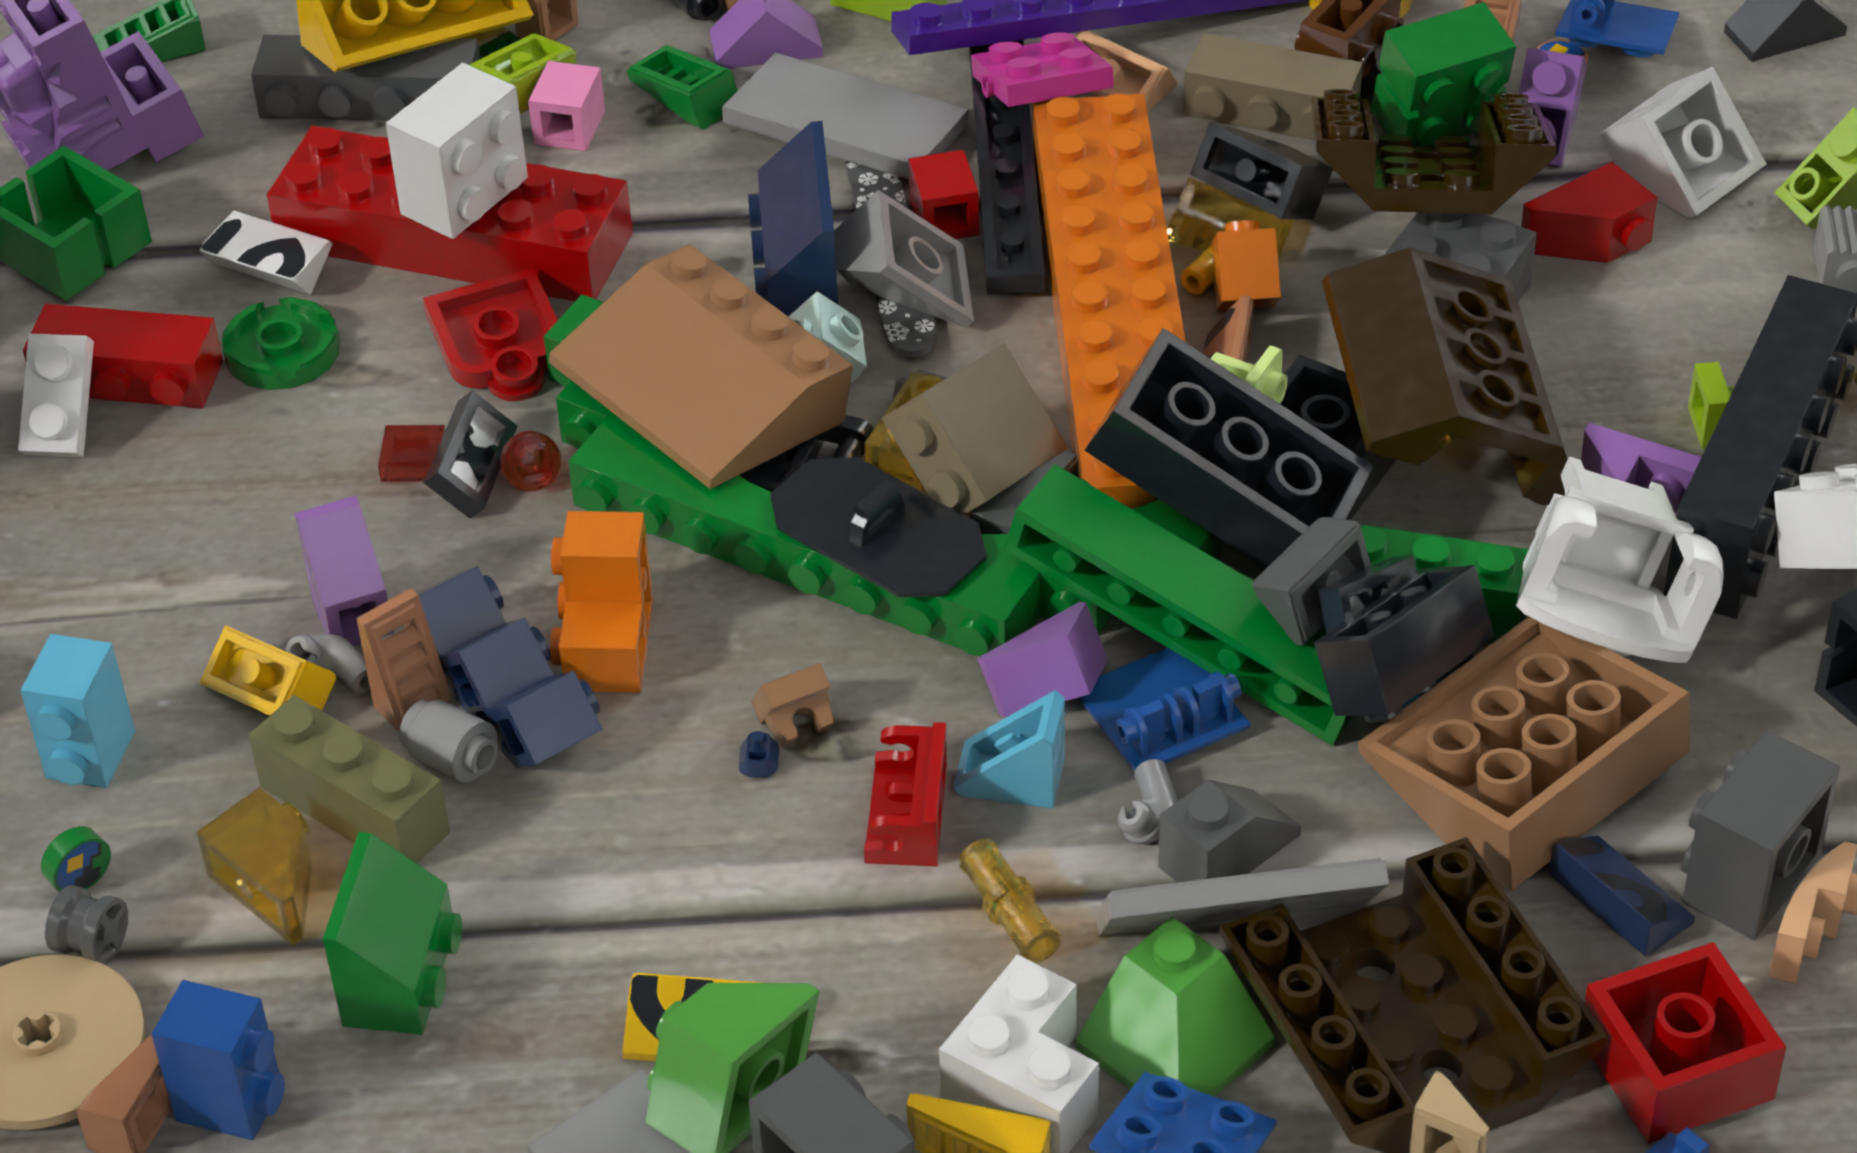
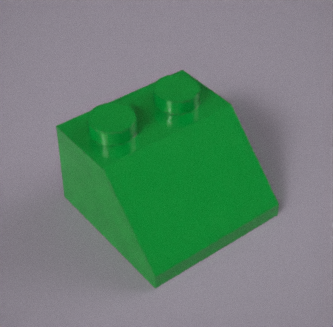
M358 832L323 936V944L342 1027L423 1035L431 1008H440L443 1002L446 987L444 964L447 954H456L459 949L462 935V918L459 913L452 912L448 885L374 834Z

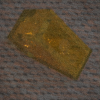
M259 787L196 833L207 876L291 945H294L304 936L312 868L306 835L309 834V827L295 806L289 802L280 804Z

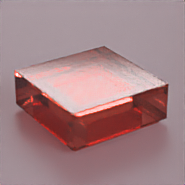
M385 425L378 464L381 482H424L445 433V425Z

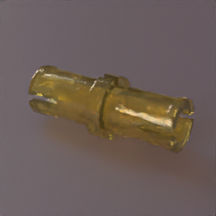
M980 839L966 847L959 856V862L961 863L959 867L963 873L967 874L983 897L982 907L989 920L996 925L1003 926L1019 949L1022 957L1034 963L1049 958L1060 946L1061 940L1059 938L1061 935L1051 925L1035 902L1036 891L1032 884L1025 877L1015 874L999 851L998 845L992 839Z

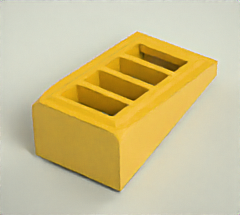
M910 1093L906 1104L907 1127L914 1138L915 1150L921 1153H1051V1121H1048V1119L917 1093Z

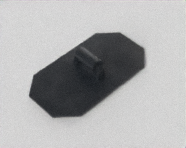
M858 457L810 459L770 493L777 530L897 597L948 595L987 559L977 521L933 500L929 495Z

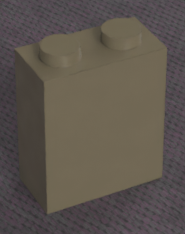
M1005 343L882 417L928 495L933 500L962 514H966L987 502L1068 448Z

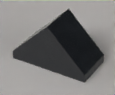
M1747 0L1725 23L1724 33L1751 62L1845 36L1847 26L1822 0Z

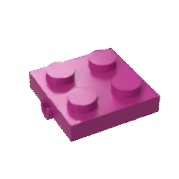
M1069 33L1047 34L1041 37L1040 43L1023 46L1016 42L996 43L989 47V52L971 55L973 77L981 83L984 96L989 98L993 97L994 94L1008 107L1114 88L1113 66Z

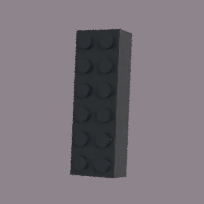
M1791 275L1787 276L1677 509V520L1689 523L1694 529L1693 534L1703 536L1714 543L1723 560L1724 579L1722 593L1713 610L1714 613L1737 619L1746 597L1758 598L1768 569V562L1763 561L1765 555L1776 557L1778 553L1774 492L1800 486L1799 475L1814 472L1821 450V442L1816 440L1818 436L1826 439L1829 438L1838 411V404L1834 403V400L1845 401L1852 384L1855 366L1847 364V355L1854 356L1857 350V319H1855L1857 293ZM1673 536L1664 596H1667L1684 560L1675 536Z

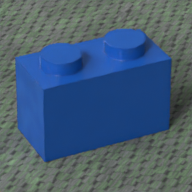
M182 979L151 1034L175 1120L253 1141L266 1116H272L278 1110L285 1089V1079L279 1073L273 1049L274 1034L268 1029L261 998Z

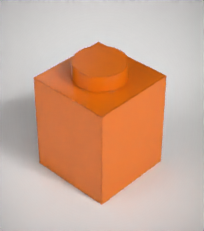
M1256 220L1234 221L1225 224V231H1218L1211 242L1216 310H1229L1242 295L1251 296L1253 309L1275 307L1281 298L1276 228L1260 229V222Z

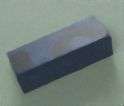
M1599 835L1565 839L1552 846L1549 875L1645 957L1694 924L1695 916Z

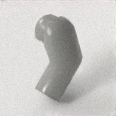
M1157 759L1147 760L1137 766L1134 775L1142 800H1133L1134 808L1130 812L1122 806L1118 814V825L1123 830L1124 836L1127 840L1136 844L1155 842L1159 838L1160 814L1178 802L1167 767L1163 761Z

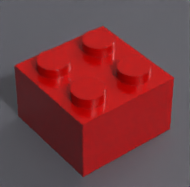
M1714 942L1587 984L1584 1003L1608 1036L1607 1045L1593 1060L1648 1144L1661 1140L1670 1132L1678 1134L1686 1127L1692 1129L1775 1100L1786 1045Z

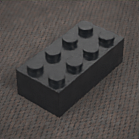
M1164 328L1132 370L1084 450L1265 569L1317 519L1329 517L1346 520L1374 467L1371 463Z

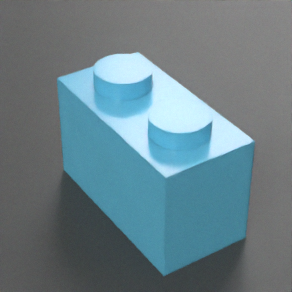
M50 634L20 690L46 779L57 780L70 785L83 784L107 788L135 733L113 645L110 642Z

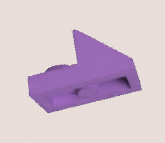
M1588 423L1584 431L1581 453L1584 469L1647 489L1651 482L1661 484L1665 489L1674 513L1677 514L1678 506L1701 457Z

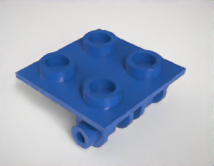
M1570 0L1555 36L1569 38L1572 44L1580 47L1594 48L1601 44L1621 47L1625 53L1636 57H1651L1655 54L1664 55L1680 12L1615 0Z
M1169 648L1099 676L1091 694L1078 697L1134 772L1138 765L1147 760L1157 759L1167 764L1251 728V723L1234 704V699L1241 696V687L1234 674L1222 675L1218 671L1210 674Z
M1144 1071L1092 1139L1089 1149L1098 1153H1261L1259 1150L1276 1127L1277 1120L1254 1112L1242 1103L1224 1101L1186 1087L1177 1079L1156 1076Z

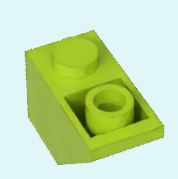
M1854 107L1774 192L1811 229L1817 228L1820 209L1826 205L1831 209L1838 205L1842 209L1850 205L1855 210L1857 209V109Z

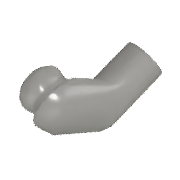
M299 634L291 638L287 643L286 652L334 672L336 677H340L355 694L363 695L371 691L364 657L342 636L333 634L315 636Z

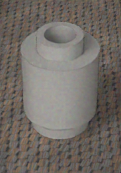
M421 700L416 702L406 712L400 725V742L408 749L413 759L462 783L472 782L479 776L484 775L492 768L496 761L498 744L495 727L491 723L443 700H433L431 702Z

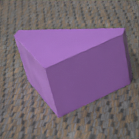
M738 0L709 29L715 63L727 69L763 65L775 52L800 60L823 57V47L815 16L791 0Z
M1078 602L980 656L977 660L999 715L1008 717L1054 690L1065 697V701L1091 694L1108 658L1086 602Z

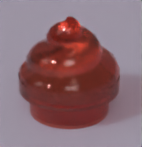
M534 430L520 432L511 437L503 447L500 457L501 470L506 480L519 490L534 492L544 489L552 484L559 474L561 468L559 447L549 436L542 432Z

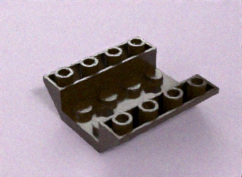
M1328 89L1324 91V98L1312 97L1311 99L1316 152L1372 211L1493 214L1555 158L1556 144L1538 103L1528 102L1529 96L1525 94L1498 93L1494 95V102L1481 101L1478 146H1470L1468 138L1458 136L1435 138V145L1412 144L1413 138L1405 135L1379 136L1378 143H1376L1368 99L1358 98L1357 91Z
M1412 247L1330 272L1322 280V285L1366 451L1373 452L1382 458H1393L1420 466L1443 435L1449 433L1464 441L1472 440L1508 452L1511 456L1524 498L1540 505H1549L1554 493L1565 496L1561 474L1566 465L1567 456L1510 279Z
M1467 837L1406 858L1403 894L1302 931L1299 929L1283 903L1220 925V936L1349 1141L1353 1144L1383 1153H1410L1414 1108L1431 1080L1423 1075V1072L1430 1068H1446L1453 1071L1459 1077L1452 1084L1489 1127V1131L1537 1113L1607 1045L1608 1036ZM1373 966L1386 970L1391 976L1383 981L1375 982L1370 978L1359 976L1356 971L1364 967Z

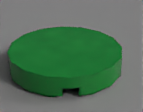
M295 297L279 298L280 305H272L266 308L264 301L250 305L231 319L222 334L224 362L231 375L247 386L266 390L290 389L314 381L331 368L339 355V331L336 328L335 320L330 311L314 301Z

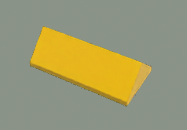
M296 0L301 45L334 72L530 20L533 16L527 0Z

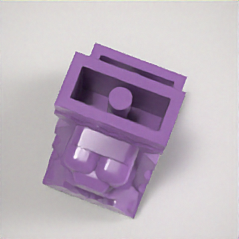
M0 0V11L13 32L0 41V113L5 119L1 124L10 143L28 169L62 146L68 147L106 170L126 162L130 157L145 149L157 163L204 137L182 89L139 31L100 52L84 19L70 0Z

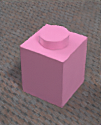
M553 61L547 62L528 101L534 145L587 151L605 113L601 67Z

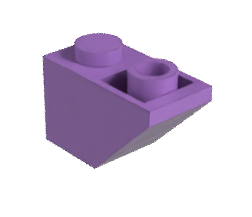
M1527 47L1519 94L1528 95V102L1538 103L1556 144V156L1547 166L1562 168L1577 118L1587 65L1583 56Z
M355 495L294 513L312 601L325 633L340 635L353 646L361 644L357 618L388 601L386 588L362 510ZM391 631L390 633H388V634H386V635H384V636H387V635H390V634H394V631Z

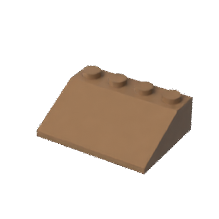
M691 244L646 263L549 354V363L709 489L843 423L853 364Z
M1527 617L1435 685L1431 690L1405 707L1398 716L1389 719L1359 741L1358 749L1365 760L1445 844L1467 837L1499 883L1513 891L1550 862L1552 846L1565 839L1581 838L1690 752L1689 692L1606 647L1573 637L1546 626L1531 617Z

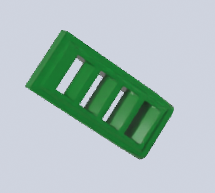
M161 0L92 35L99 51L102 52L139 31L161 62L206 50L200 19L192 0Z
M669 45L663 46L626 70L629 80L685 121L701 129H706L723 118L722 106L738 91L732 70Z

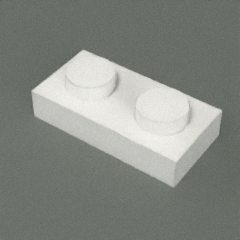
M28 334L18 451L27 456L84 458L94 341L88 336Z

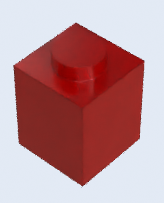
M964 150L908 158L909 194L913 212L953 239L979 236V191Z

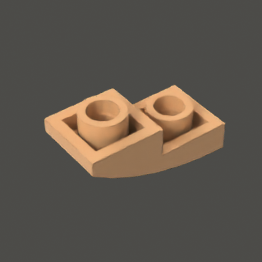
M1845 841L1824 856L1800 883L1789 902L1779 928L1769 977L1796 984L1802 958L1808 957L1817 960L1822 936L1837 938L1842 912L1853 915L1857 914V873L1852 872L1857 844Z

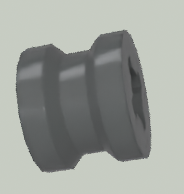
M75 885L66 886L56 896L48 912L45 925L47 947L52 951L62 954L72 953L77 950L82 952L83 957L86 959L107 964L114 958L124 940L128 926L127 905L122 899L108 895L95 899L92 898L91 893L85 888Z

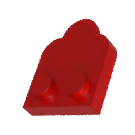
M534 267L423 297L425 315L449 372L457 383L475 389L488 387L494 396L506 401L529 399L543 388L545 371L548 370L544 335L558 319Z

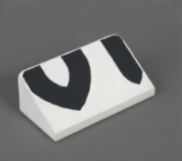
M233 210L204 241L199 252L215 265L311 295L333 243L317 236Z

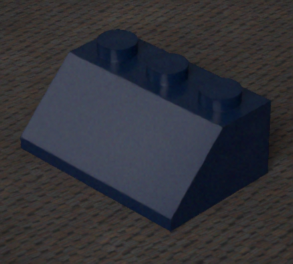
M812 121L757 170L759 194H748L750 228H762V230L751 231L753 265L765 264L763 268H754L755 290L758 295L788 317L816 292L838 304L835 237L823 121Z

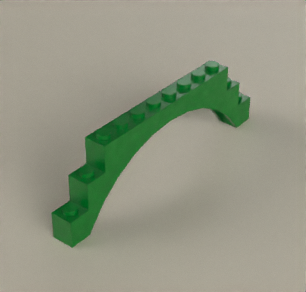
M581 294L544 335L549 380L565 387L556 397L561 442L578 449L568 461L573 502L577 507L583 508L586 511L644 512L646 534H653L690 548L696 553L712 556L739 566L750 573L763 575L795 587L804 593L814 594L849 607L860 614L876 617L905 628L914 634L924 635L962 649L973 656H982L1033 628L1040 617L1049 619L1078 602H1086L1098 634L1112 616L1111 613L1005 551L1004 546L1008 534H981L987 559L948 595L897 597L777 530L770 491L748 482L740 475L709 489L549 363L550 352L604 302ZM1161 500L1131 508L1219 560L1220 539Z

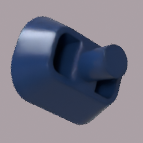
M760 731L750 733L740 746L739 771L751 778H766L774 774L778 769V743L768 733Z

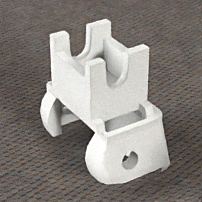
M1569 456L1561 474L1565 496L1554 493L1535 531L1536 535L1523 562V577L1516 606L1527 616L1573 637L1642 658L1671 663H1687L1722 593L1724 568L1717 546L1707 538L1693 534L1694 529L1689 523L1677 520L1663 485L1651 482L1647 489L1584 469L1581 460ZM1675 536L1684 560L1667 596H1664L1658 588L1651 587L1650 584L1672 537Z

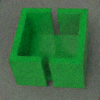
M1485 2L1385 31L1379 62L1382 74L1377 75L1371 111L1388 135L1412 137V144L1435 145V138L1461 137L1471 133H1479L1481 101L1494 102L1495 94L1506 93L1507 90L1503 85L1509 82L1516 45Z
M66 146L57 149L25 171L38 220L36 225L24 181L15 177L0 187V261L66 301L104 276L105 264L115 268L152 242L140 189Z

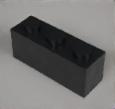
M1467 565L1421 568L1314 643L1335 716H1363L1366 722H1381L1402 713L1403 704L1415 695L1431 690L1438 684L1437 679L1451 669L1464 665L1473 658L1472 654L1495 638L1476 566Z

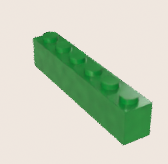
M1056 464L1051 467L1016 508L1004 546L1005 551L1209 673L1218 671L1222 675L1234 674L1240 684L1241 692L1331 746L1335 744L1354 718V716H1335L1314 643L1327 634L1326 628L1323 626L1304 646L1295 645L1257 597L1252 587L1254 580L1237 572L1203 552L1196 545L1181 539L1149 520L1140 512L1127 507L1093 487L1086 480L1076 477Z

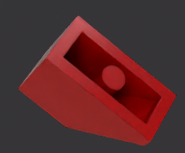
M1610 162L1524 203L1521 227L1537 232L1534 255L1609 263L1652 242L1658 197L1614 162Z

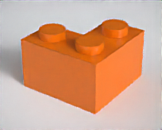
M567 511L563 537H554L551 548L553 575H563V582L559 583L557 597L558 617L563 619L562 627H552L551 665L561 666L562 673L574 671L578 680H585L593 692L641 693L654 603L644 512Z

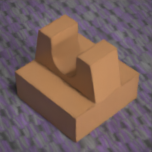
M821 663L762 684L751 700L760 724L766 723L782 747L794 743L798 738L797 729L793 725L792 720L796 714L808 716L812 720L817 734L830 729L834 723L827 693L831 686Z

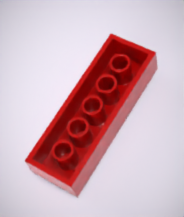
M313 125L266 194L272 223L331 241L333 244L328 257L470 283H478L534 267L547 297L574 302L581 294L597 300L633 234L627 180L553 168L541 164L526 163L528 178L518 188L511 191L484 213L479 220L473 222L458 236L451 239L400 214L388 138Z

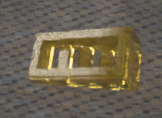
M1189 177L1168 225L1167 233L1171 243L1206 250L1212 245L1211 242L1218 231H1225V224L1234 221L1256 220L1260 222V229L1276 228L1279 260L1294 220L1280 219L1225 191Z

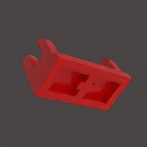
M933 722V726L894 725L886 727L881 731V743L888 745L904 744L909 746L911 750L905 752L886 750L875 753V769L867 837L864 845V863L938 867L948 770L946 723Z

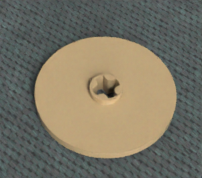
M72 955L35 956L0 967L1 1129H42L78 1118L76 1110L88 1094L146 1039L145 1018L139 998L128 981L115 970L100 962ZM52 1037V1039H51L50 1041H48L47 1043H44V1042H43V1041L47 1040L48 1038ZM33 1038L36 1039L35 1041L31 1042V1043L28 1045V1042H29L30 1040H32Z

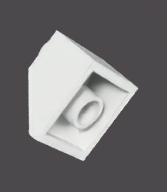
M1713 67L1667 85L1599 133L1617 166L1657 196V201L1687 218L1699 215L1766 165L1764 158Z

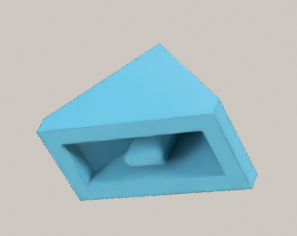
M1054 690L965 740L952 789L963 797L1053 809L1065 761V697Z

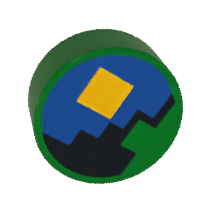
M86 826L73 827L59 834L48 845L41 860V873L59 892L70 885L88 889L96 884L106 872L111 860L110 846L93 829Z

